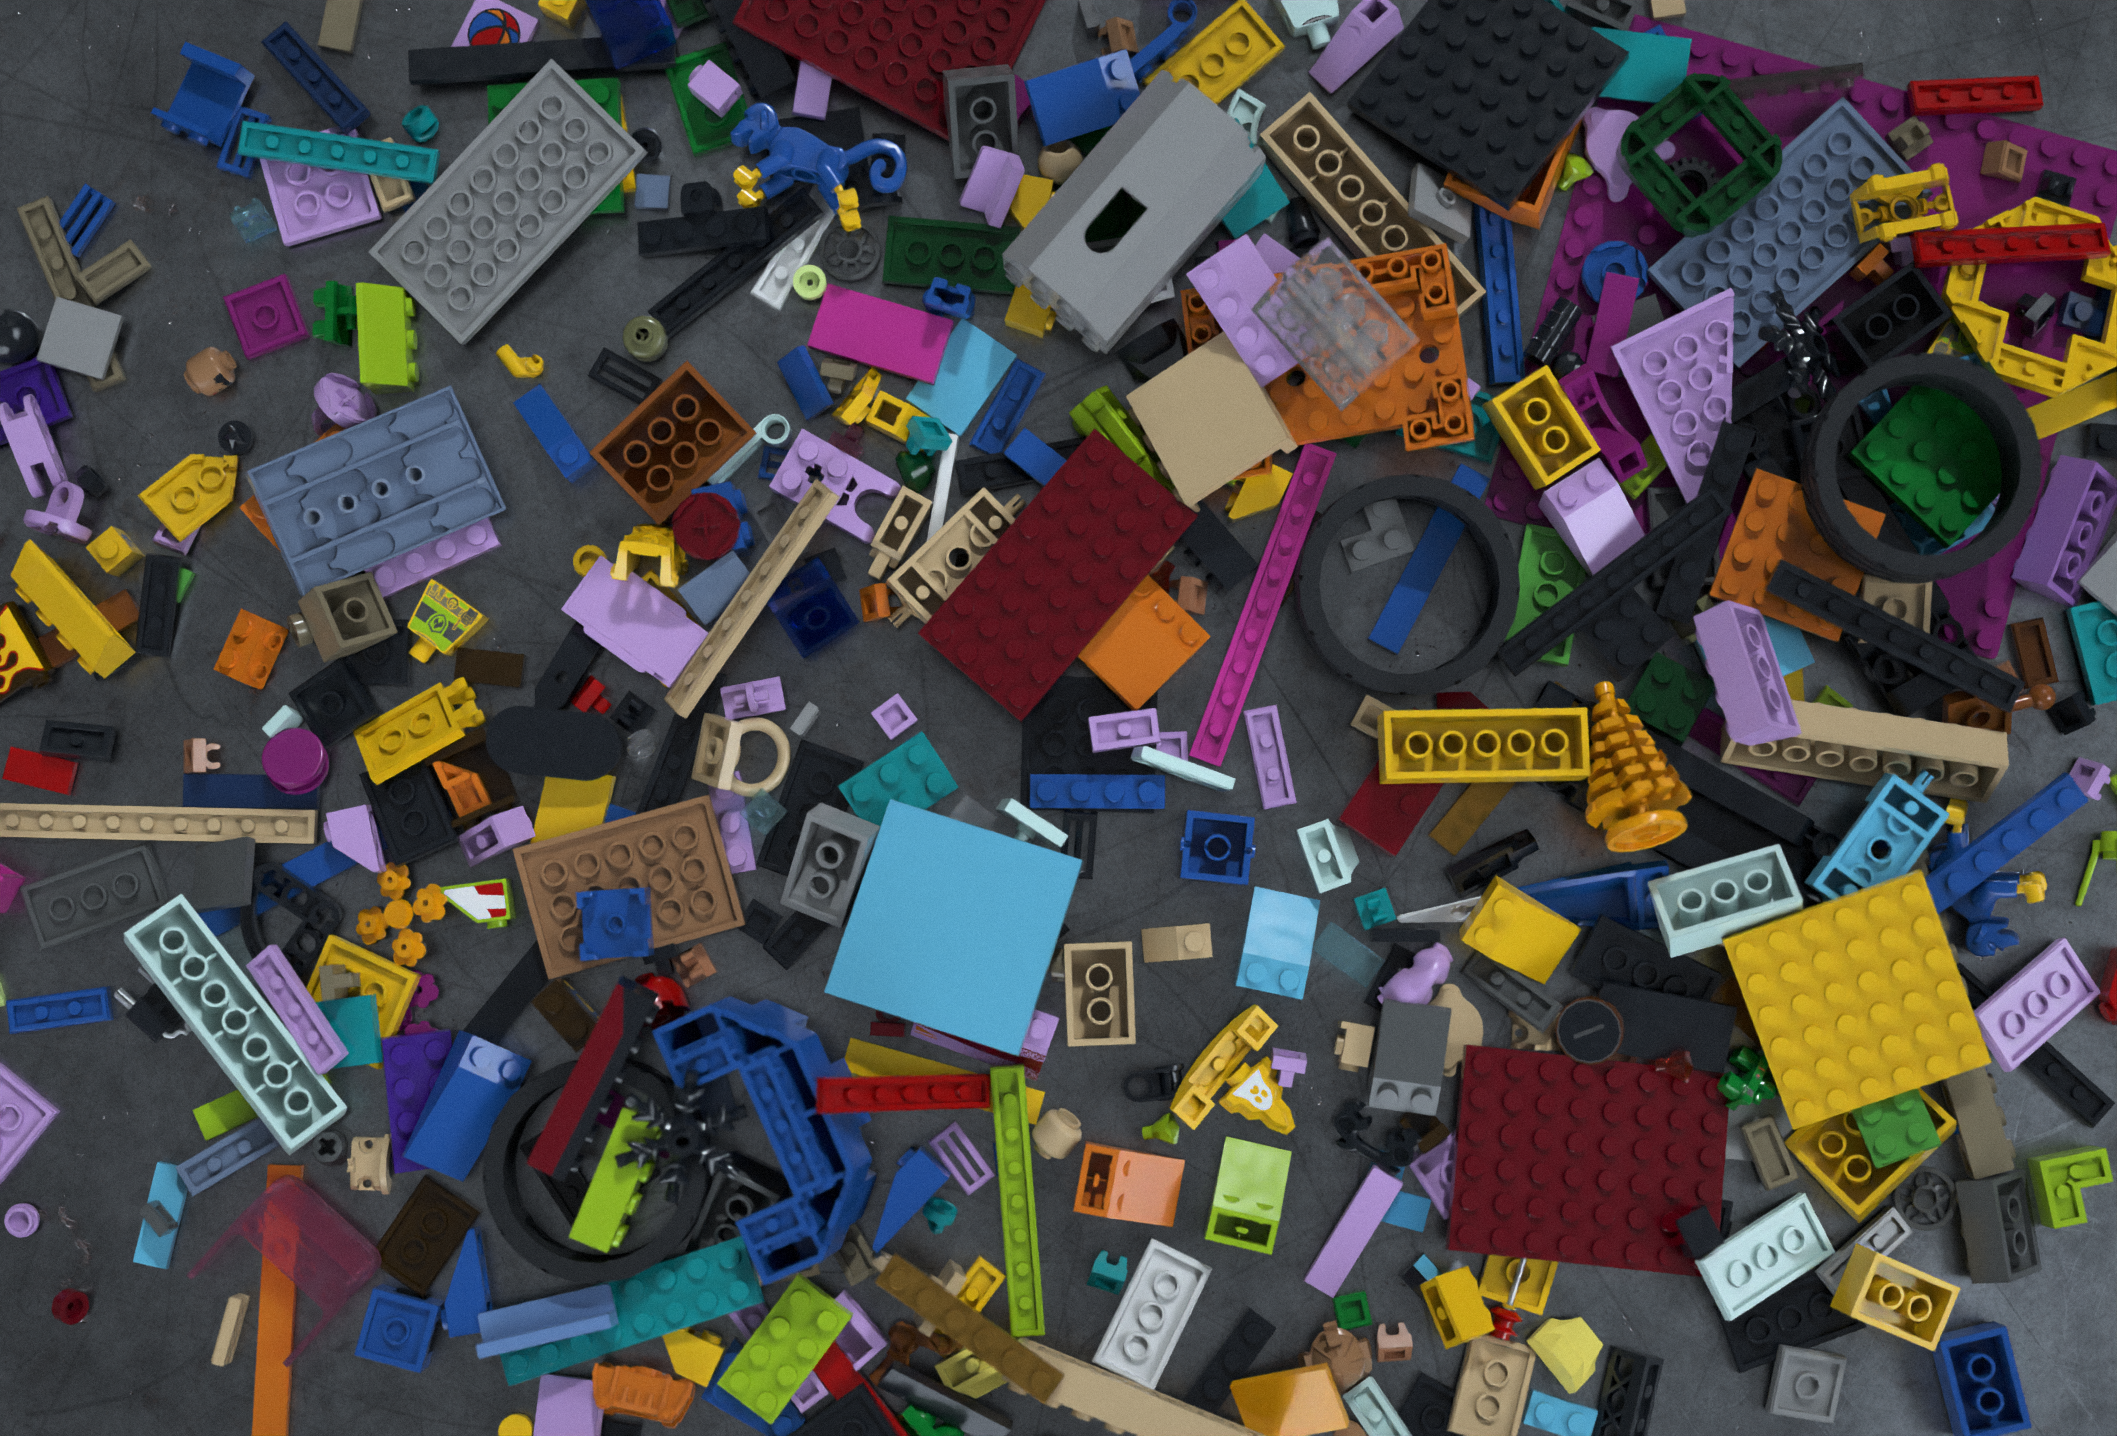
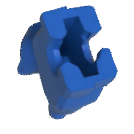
M935 277L930 289L924 292L922 302L931 314L943 317L946 313L958 318L967 319L974 316L976 298L969 286L958 283L956 288L948 286L947 280Z

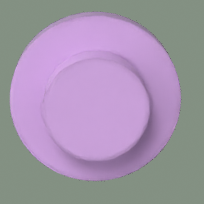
M20 1203L12 1206L6 1212L4 1223L11 1235L23 1238L32 1235L37 1230L40 1217L35 1207L27 1203Z

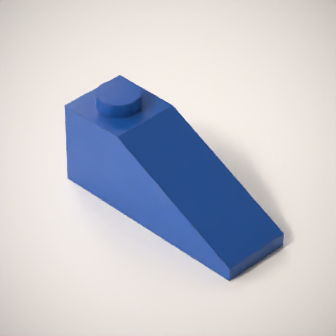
M538 384L513 402L546 452L569 482H575L598 465L595 458L589 453L590 451L541 384Z
M481 1226L467 1230L444 1303L445 1309L441 1310L442 1326L444 1330H448L449 1338L481 1333L478 1314L493 1310Z

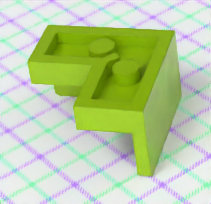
M2091 1145L2027 1158L2041 1224L2049 1228L2057 1229L2088 1222L2080 1188L2114 1182L2107 1150L2104 1147Z

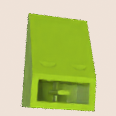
M1225 1137L1203 1234L1206 1240L1272 1255L1292 1151L1233 1137Z

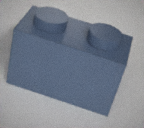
M732 550L680 587L678 591L703 624L710 629L716 624L750 575V571Z

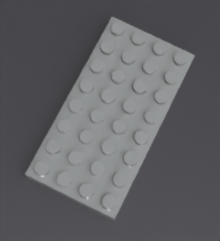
M550 59L371 248L369 253L460 344L465 346L648 152L553 59Z

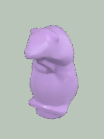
M1435 942L1431 947L1418 952L1413 957V967L1402 969L1384 987H1379L1381 994L1377 998L1380 1003L1383 1004V999H1391L1402 1003L1428 1004L1433 993L1432 986L1434 984H1443L1448 977L1450 962L1453 961L1448 948Z

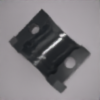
M871 166L860 167V171L849 173L845 180V190L855 188L859 207L854 209H857L858 213L869 207H894L903 203L902 197L897 194V190L892 193H882L872 187L869 179ZM887 166L881 176L890 178L894 173L893 167Z

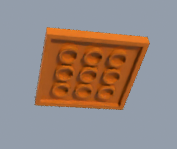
M1756 468L1708 596L1724 602L1729 600L1758 609L1765 617L1838 642L1842 633L1841 629L1763 589L1779 559H1783L1856 596L1864 572L1842 560L1823 540L1824 538L1819 535L1807 513L1801 489L1803 487L1802 484ZM1844 500L1848 510L1860 526L1877 539L1886 514Z

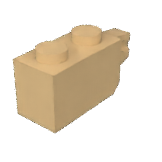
M902 486L871 543L872 550L869 555L875 558L868 571V575L881 581L889 566L896 570L899 564H903L932 511V501Z

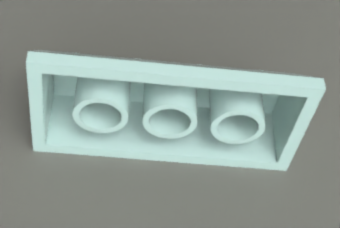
M1780 844L1648 881L1659 928L1671 958L1723 943V937L1803 910L1802 897Z

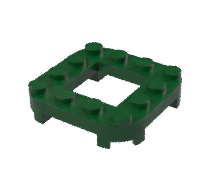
M1695 72L1684 78L1681 84L1636 121L1633 120L1629 124L1616 149V156L1624 173L1675 230L1690 238L1715 230L1766 188L1781 170V139L1777 133L1772 136L1729 88L1732 82L1723 75L1718 77L1712 74H1696ZM1702 112L1744 161L1706 193L1696 199L1654 150L1697 114Z

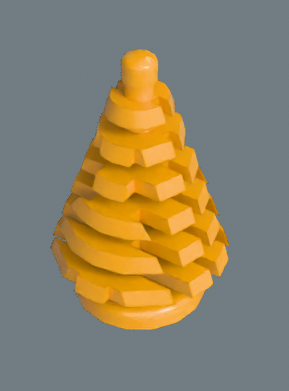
M1599 682L1593 689L1596 700L1599 703L1592 709L1591 720L1596 722V724L1592 726L1590 740L1594 744L1589 750L1590 760L1594 759V763L1590 765V776L1588 777L1590 785L1587 790L1586 801L1589 804L1586 808L1587 823L1596 829L1603 822V829H1609L1605 836V843L1610 851L1634 852L1664 844L1681 835L1688 826L1685 817L1675 810L1690 801L1692 798L1687 785L1679 780L1680 775L1670 763L1665 767L1668 760L1661 749L1657 752L1655 742L1651 736L1648 735L1646 730H1642L1643 725L1637 715H1629L1631 708L1624 699H1615L1616 692L1612 682Z

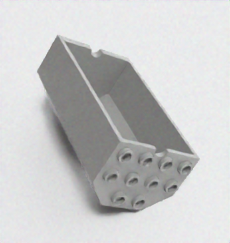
M1164 70L1158 73L1002 254L1004 269L1007 271L1004 274L1005 277L1018 288L1023 284L1032 292L1030 295L1031 299L1041 308L1046 309L1048 306H1051L1058 314L1056 317L1057 321L1069 331L1075 328L1084 336L1081 339L1083 343L1096 353L1099 349L1105 354L1111 350L1263 172L1266 160L1265 154L1259 147L1254 146L1251 149L1249 146L1251 142L1247 138L1249 134L1242 125L1190 82L1181 78L1175 83L1172 81L1174 77ZM1123 188L1147 210L1114 249L1107 253H1096L1086 245L1084 240L1085 231L1120 189Z

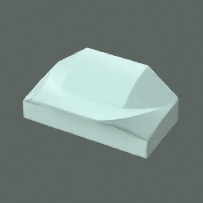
M1329 819L1296 830L1303 855L1319 894L1351 882V874L1360 862L1347 828L1333 825Z

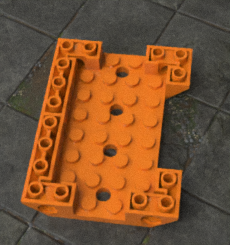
M1446 243L1274 274L1321 345L1318 350L1264 386L1297 445L1403 428L1406 451L1475 440L1473 412L1456 293ZM1196 288L1180 291L1188 354L1223 332V329ZM1427 348L1437 349L1439 351L1438 359L1433 363H1424L1420 359L1423 350ZM1361 359H1367L1372 363L1371 370L1364 375L1354 372L1355 363ZM1293 371L1305 373V380L1299 386H1291L1287 382L1288 376ZM1273 453L1232 480L1272 474Z

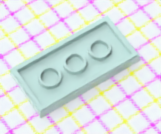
M1798 1193L1724 1240L1725 1243L1702 1254L1694 1261L1724 1319L1732 1321L1836 1252L1806 1194Z

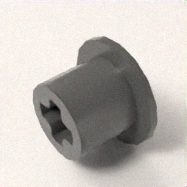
M333 1123L312 1139V1153L316 1160L325 1166H341L348 1162V1158H351V1145L354 1136L344 1125Z

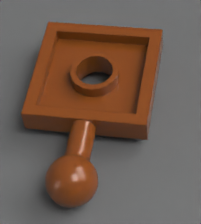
M2037 684L2030 689L2028 694L2019 696L2011 712L2006 713L1964 691H1957L1943 696L1942 723L1989 728L1994 731L2007 732L2008 735L2011 734L2012 712L2029 707L2041 711L2047 710L2054 705L2056 694L2049 685Z

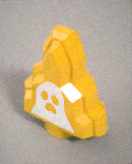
M1268 1056L1264 1057L1253 1067L1244 1062L1226 1079L1230 1088L1218 1103L1231 1114L1239 1112L1248 1120L1260 1119L1269 1129L1288 1135L1295 1128L1291 1110L1281 1099L1283 1087L1278 1086V1080L1276 1079L1278 1070L1271 1068V1060Z

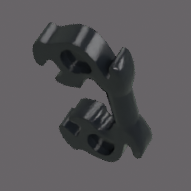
M1356 1099L1349 1100L1344 1104V1110L1334 1120L1336 1130L1343 1137L1336 1141L1338 1147L1347 1152L1358 1153L1376 1163L1380 1169L1391 1176H1395L1401 1171L1397 1167H1406L1416 1161L1418 1157V1144L1422 1140L1417 1131L1407 1127L1402 1131L1404 1138H1399L1398 1130L1393 1131L1388 1135L1385 1144L1390 1149V1152H1382L1364 1142L1359 1135V1132L1366 1131L1372 1123V1116L1363 1118L1359 1111L1367 1107L1366 1103Z

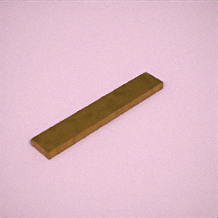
M1554 682L1555 684L1563 687L1559 682ZM1574 701L1571 708L1579 705V703ZM1516 782L1470 783L1428 836L1451 855L1456 856Z

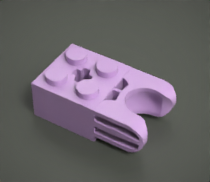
M802 428L770 483V490L797 506L813 484L810 483L808 473L811 470L815 472L816 469H821V475L824 478L821 482L840 497L824 521L865 544H871L875 534L873 528L857 516L856 505L858 500L869 493H876L886 498L894 499L901 490V486L893 479Z

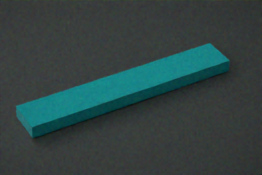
M242 121L238 154L241 156L433 184L436 181L441 153L438 149Z

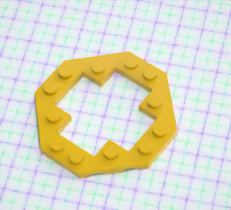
M2035 196L2025 201L2022 205L2010 211L2007 210L1973 229L2102 222L2098 216ZM2109 241L2111 254L2107 258L2085 259L2080 279L2081 281L2112 290L2101 343L2072 334L2067 339L2063 362L2003 343L2009 313L1978 303L1986 264L1948 266L1941 299L1952 312L1954 320L1985 369L2001 378L2004 382L2056 398L2117 367V245L2112 246Z

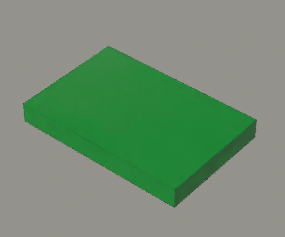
M726 41L676 57V68L665 69L694 157L734 145L731 141L730 132L744 119L743 113L748 109L742 94L724 117L721 118L693 96L688 87L690 82L688 79L692 71L698 65L704 66L708 60L739 83Z

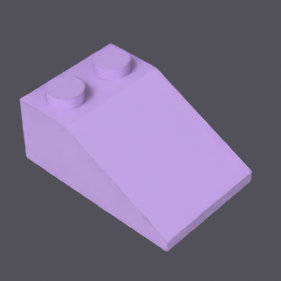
M1597 458L1544 491L1538 504L1541 511L1589 577L1644 536L1619 484L1600 458Z

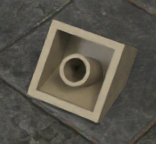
M372 572L313 587L298 601L324 663L355 654L398 632Z

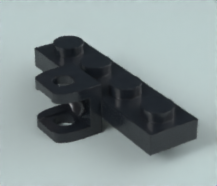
M707 181L683 185L680 201L681 214L684 216L637 222L639 255L643 258L770 242L768 209L765 206L723 211L720 192L712 188Z

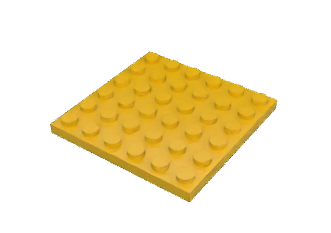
M1920 869L1722 938L1793 1130L1992 1063L1923 872Z

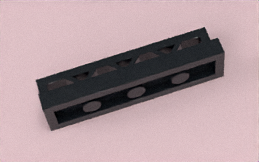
M1612 1347L1592 1436H1604L1605 1428L1612 1423L1618 1433L1617 1436H1647L1664 1363L1663 1358L1639 1354L1620 1347ZM1621 1357L1634 1360L1631 1375L1623 1379L1619 1371ZM1621 1390L1625 1398L1624 1408L1616 1413L1611 1403L1613 1394Z

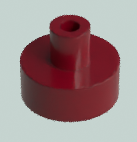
M73 1288L62 1290L53 1299L52 1314L54 1318L67 1325L79 1323L88 1312V1297Z

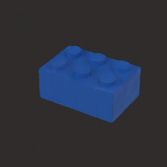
M1992 1321L1942 1333L1937 1347L1932 1353L1953 1436H1999L2032 1428L2007 1327Z

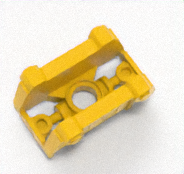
M1934 163L1927 168L1928 170L1886 178H1884V175L1875 174L1870 176L1867 182L1850 194V202L1860 244L1878 238L1880 241L1889 242L1894 240L1897 235L1929 229L1931 231L1940 228L1941 230L1948 231L1954 229L1959 224L1949 186L1947 167L1944 164ZM1942 186L1943 193L1937 195L1933 201L1927 202L1925 198L1916 199L1923 190ZM1874 199L1884 205L1879 206L1877 212H1872L1867 208H1859L1858 202ZM1904 202L1910 206L1911 215L1909 218L1902 219L1895 214L1894 207L1896 203ZM1928 209H1934L1936 212H1942L1940 214L1922 216L1928 214ZM1874 219H1878L1880 223H1883L1864 232V227L1868 226Z
M657 523L637 524V526H633L632 533L625 535L623 541H620L617 560L611 567L610 576H612V579L627 581L629 574L635 568L638 569L641 555L654 557L661 555L660 586L675 588L679 584V575H686L688 573L689 564L688 560H685L686 553L674 539L671 526L662 523L660 526Z

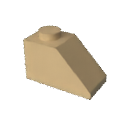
M1210 923L1141 929L1144 963L1213 957Z

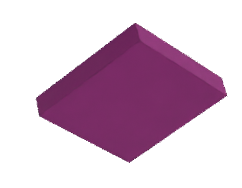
M285 273L223 297L247 360L311 337L288 275Z

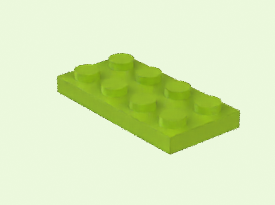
M798 1273L717 1384L772 1425L851 1319L853 1313L802 1274Z

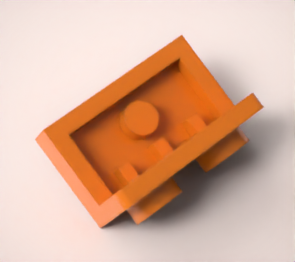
M240 609L214 666V670L262 690L289 633V629L249 611Z

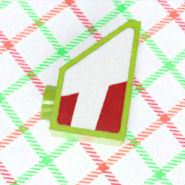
M505 878L440 887L441 893L447 896V901L476 923H487V929L507 927V920L516 919L512 879Z

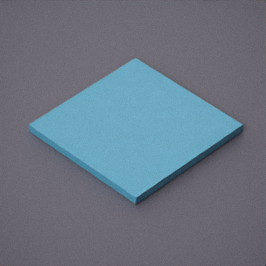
M890 799L824 993L1019 1056L1083 865V860Z

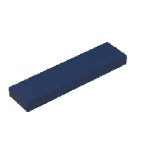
M287 21L261 41L267 51L346 136L371 116V113Z
M183 774V807L320 809V785L308 793L291 795L276 789L267 775Z

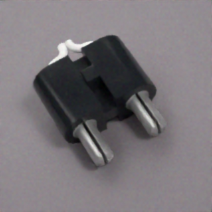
M141 967L138 968V972L153 984L143 997L136 1001L123 988L117 990L122 996L115 992L114 997L129 1010L125 1017L153 1042L158 1043L164 1037L175 1038L179 1034L187 1036L192 1029L185 1022L186 1030L178 1029L171 1034L168 1033L175 1026V1023L180 1018L182 1019V1016L151 976Z

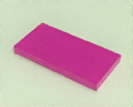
M828 283L807 346L810 349L934 385L954 321Z

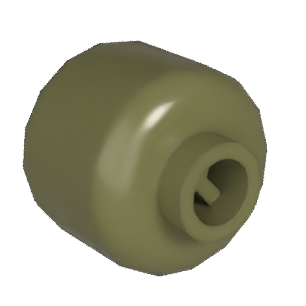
M642 315L635 317L627 323L623 330L622 339L625 348L632 357L639 361H655L667 349L668 336L666 330L658 320L651 316Z

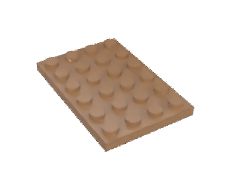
M710 794L513 849L548 980L628 958L617 957L580 961L579 945L584 943L582 909H577L576 892L650 887L654 948L672 943L675 945L746 925Z

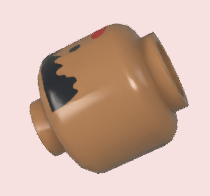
M210 346L187 360L184 377L195 393L213 396L235 381L233 369L237 365L228 351L221 352L219 349Z

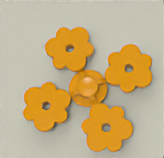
M389 862L386 865L387 871L378 873L377 883L382 886L380 889L381 895L385 897L390 896L393 901L387 904L384 913H382L381 908L378 906H373L371 909H362L358 914L359 924L356 926V932L362 935V940L365 944L373 945L377 940H383L386 937L385 929L388 926L402 929L398 934V939L392 942V949L395 951L393 960L397 965L406 964L408 967H414L417 959L425 956L426 947L421 943V933H413L411 929L406 927L413 918V912L421 916L422 921L426 923L431 922L432 919H442L445 915L443 905L447 902V896L441 893L439 885L432 883L426 889H419L417 891V900L413 903L412 907L408 901L402 899L404 890H407L411 885L410 879L407 878L409 876L408 866L403 865L398 868L394 862Z

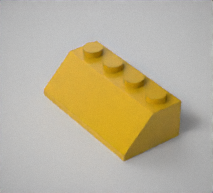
M29 539L24 544L10 575L18 584L14 590L27 604L33 601L39 609L35 614L46 626L50 627L53 624L60 631L56 638L69 651L75 648L81 655L76 660L90 675L95 671L105 679L136 652L55 560Z

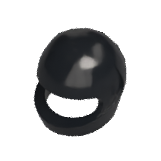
M5 309L4 313L0 316V364L23 362L30 357L37 347L39 341L38 329L32 318L26 313L17 309Z

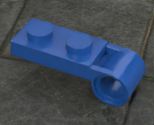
M1173 0L1167 10L1166 24L1168 28L1130 59L1135 79L1139 83L1154 71L1152 66L1162 59L1165 62L1179 50L1177 46L1179 42L1194 29L1197 7L1192 0ZM1177 11H1185L1191 18L1186 22H1178L1174 19L1173 14Z

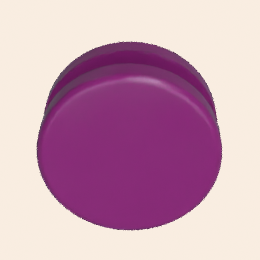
M290 728L277 733L267 742L262 752V766L276 789L286 794L300 795L314 790L324 781L329 770V757L322 742L314 733L302 728Z

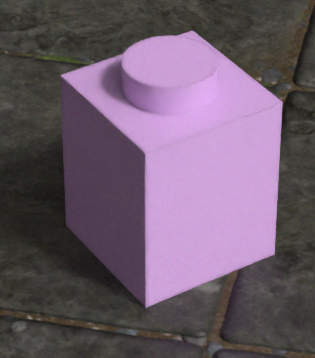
M710 60L704 66L698 65L688 79L690 81L688 87L691 94L721 118L724 117L743 94L740 84Z

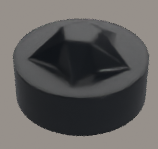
M642 127L632 133L631 137L648 152L640 162H651L660 155L662 139L654 129Z
M229 421L221 427L218 433V441L220 446L228 453L242 455L252 448L254 433L248 425L241 421Z

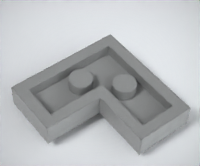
M1396 499L1371 503L1362 508L1370 531L1339 542L1350 573L1414 551Z

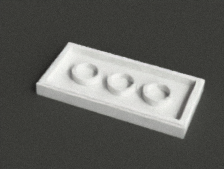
M1151 1238L1096 1350L1092 1362L1154 1390L1212 1271V1267Z

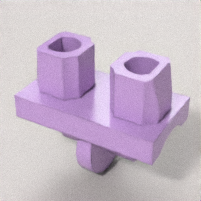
M780 676L720 688L725 718L737 720L786 710Z

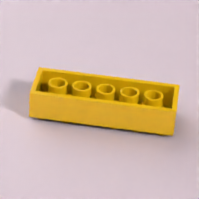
M1587 708L1383 711L1377 716L1380 784L1582 781L1590 776Z

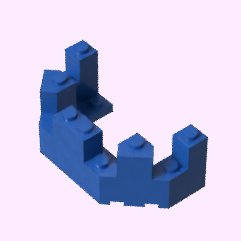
M729 996L652 1030V1033L675 1085L683 1088L685 1070L694 1069L699 1072L696 1087L738 1069L794 1194V1196L736 1221V1225L764 1286L819 1263L841 1249L849 1226L863 1217L878 1173L869 1169L872 1157L859 1127L872 1119L869 1112L816 1113L817 1078L853 1076L845 1058L832 1063L829 1062L817 1033L805 1028L808 1016L768 999L750 1005Z

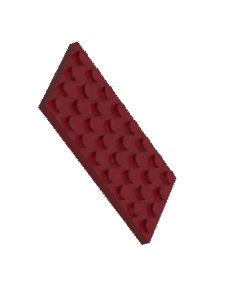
M1094 428L922 627L918 635L1022 722L1195 521L1198 515L1181 501H1177L1172 493Z

